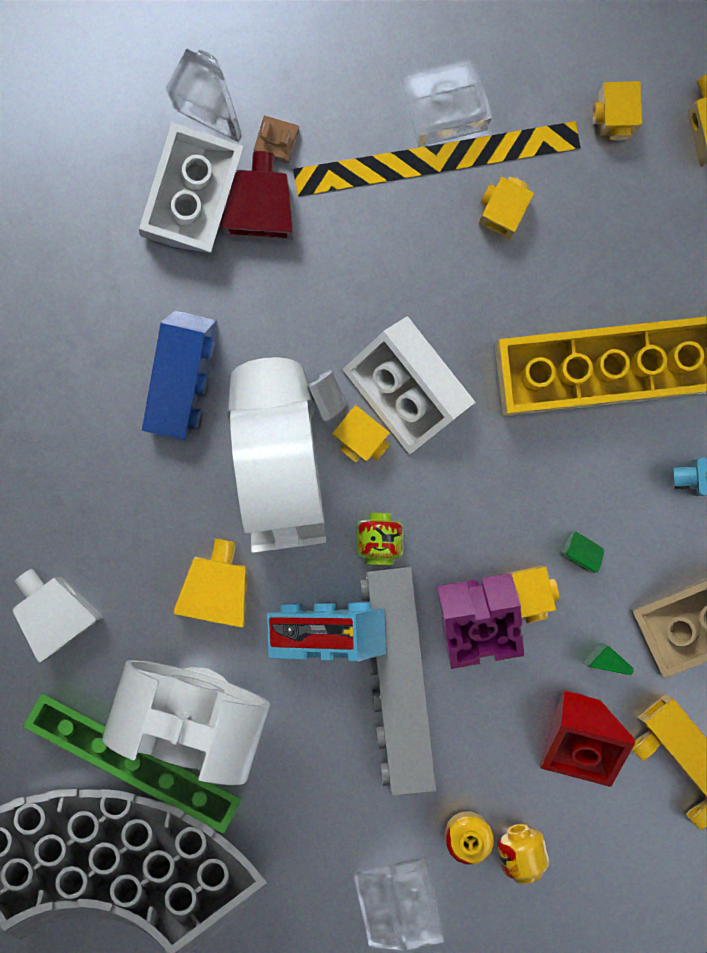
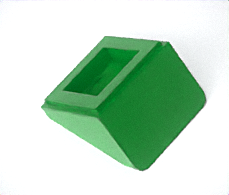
M573 532L560 553L561 556L587 572L598 573L604 549L580 533Z
M600 643L583 662V664L591 668L632 675L634 672V668L604 643Z

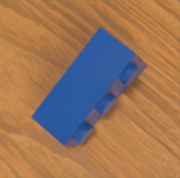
M174 311L160 323L141 431L186 440L192 430L197 431L201 417V409H198L197 405L199 396L204 395L207 385L208 374L205 373L207 361L211 359L215 342L213 335L217 320Z

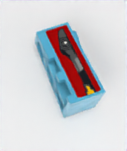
M371 602L348 603V609L336 610V603L314 604V610H302L301 603L281 604L280 611L267 613L268 658H321V660H334V658L348 657V661L358 662L386 654L384 609H371Z

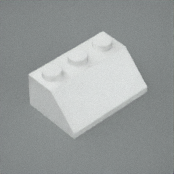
M172 122L139 226V236L176 248L211 253L243 146Z
M408 316L384 330L342 369L409 455L476 403Z

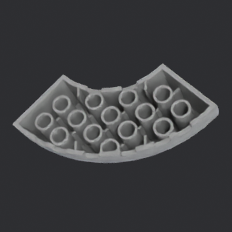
M58 789L26 798L23 796L11 800L10 803L0 805V926L4 932L20 940L44 926L61 920L76 917H103L122 921L146 932L157 940L167 953H192L245 911L265 891L268 885L252 863L214 829L191 817L184 811L158 800L155 801L118 790Z

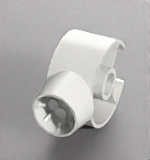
M272 357L248 361L235 368L231 372L227 418L230 420L233 461L244 533H251L252 553L327 543L311 417L314 415L316 403L308 388L309 383L304 368L299 362L287 358Z
M129 660L125 663L102 741L113 751L131 760H135L138 753L149 754L174 765L200 770L199 781L224 785H240L247 782L270 703L255 693L228 683L223 676L209 668L188 667L181 669L154 662Z

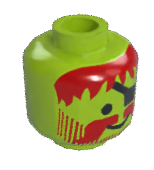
M370 513V520H362L357 524L356 554L361 558H365V564L394 565V559H398L403 555L404 525L399 521H392V513Z

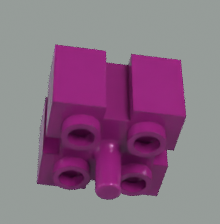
M511 573L482 578V585H479L476 580H469L437 586L442 614L443 636L451 669L480 664V658L494 655L495 661L524 656L523 635L520 628L522 626L521 605Z

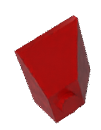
M564 690L553 714L540 768L612 787L635 745V739L601 700Z

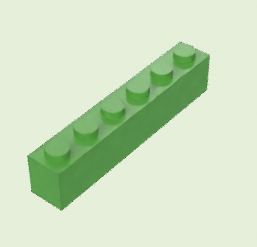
M43 693L23 725L25 729L164 803L184 811L191 817L223 834L242 800L212 783L199 781V776L188 770L162 761L152 755L138 753L136 759L131 760L107 747L102 741L105 726Z

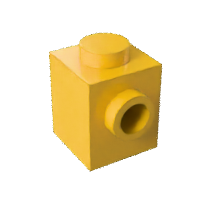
M641 81L604 82L597 93L598 102L593 103V124H599V136H610V140L615 141L630 139L642 126Z
M501 176L497 186L489 184L480 202L486 208L479 224L511 239L534 192L528 190L529 185L518 178L509 177V179Z
M356 405L332 433V436L343 444L339 450L355 463L359 459L367 463L371 457L377 461L390 446V443L385 440L390 432Z
M541 565L509 572L512 574L521 605V617H525L526 623L548 619L547 612L556 610L554 601H559L560 597L555 579L549 580L547 567Z

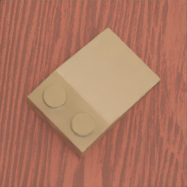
M707 577L633 610V614L663 678L707 662Z

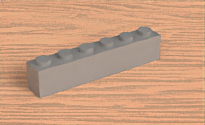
M411 566L366 571L367 579H360L362 601H370L371 609H384L386 654L369 658L370 674H378L379 689L372 690L375 712L382 711L384 725L376 727L379 749L386 748L388 763H381L383 786L390 785L392 796L436 791Z

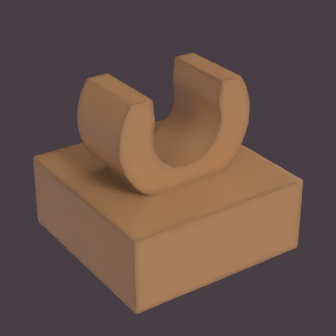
M264 115L254 146V152H270L274 154L275 160L289 163L299 132V125Z

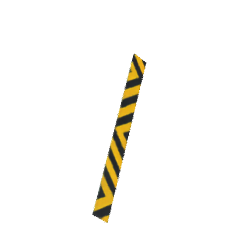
M576 121L295 168L293 172L297 196L580 149L581 146Z

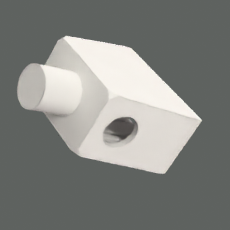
M32 568L14 581L26 599L12 610L39 663L48 660L103 618L90 603L61 577H55L44 584Z

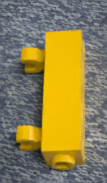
M665 694L638 717L648 732L635 740L632 751L638 758L645 761L660 745L705 798L703 802L697 804L686 813L691 822L700 830H703L707 827V738L674 698Z

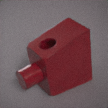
M265 151L253 152L252 170H236L222 220V229L225 235L293 240L294 233L288 177L285 173L273 172V153Z

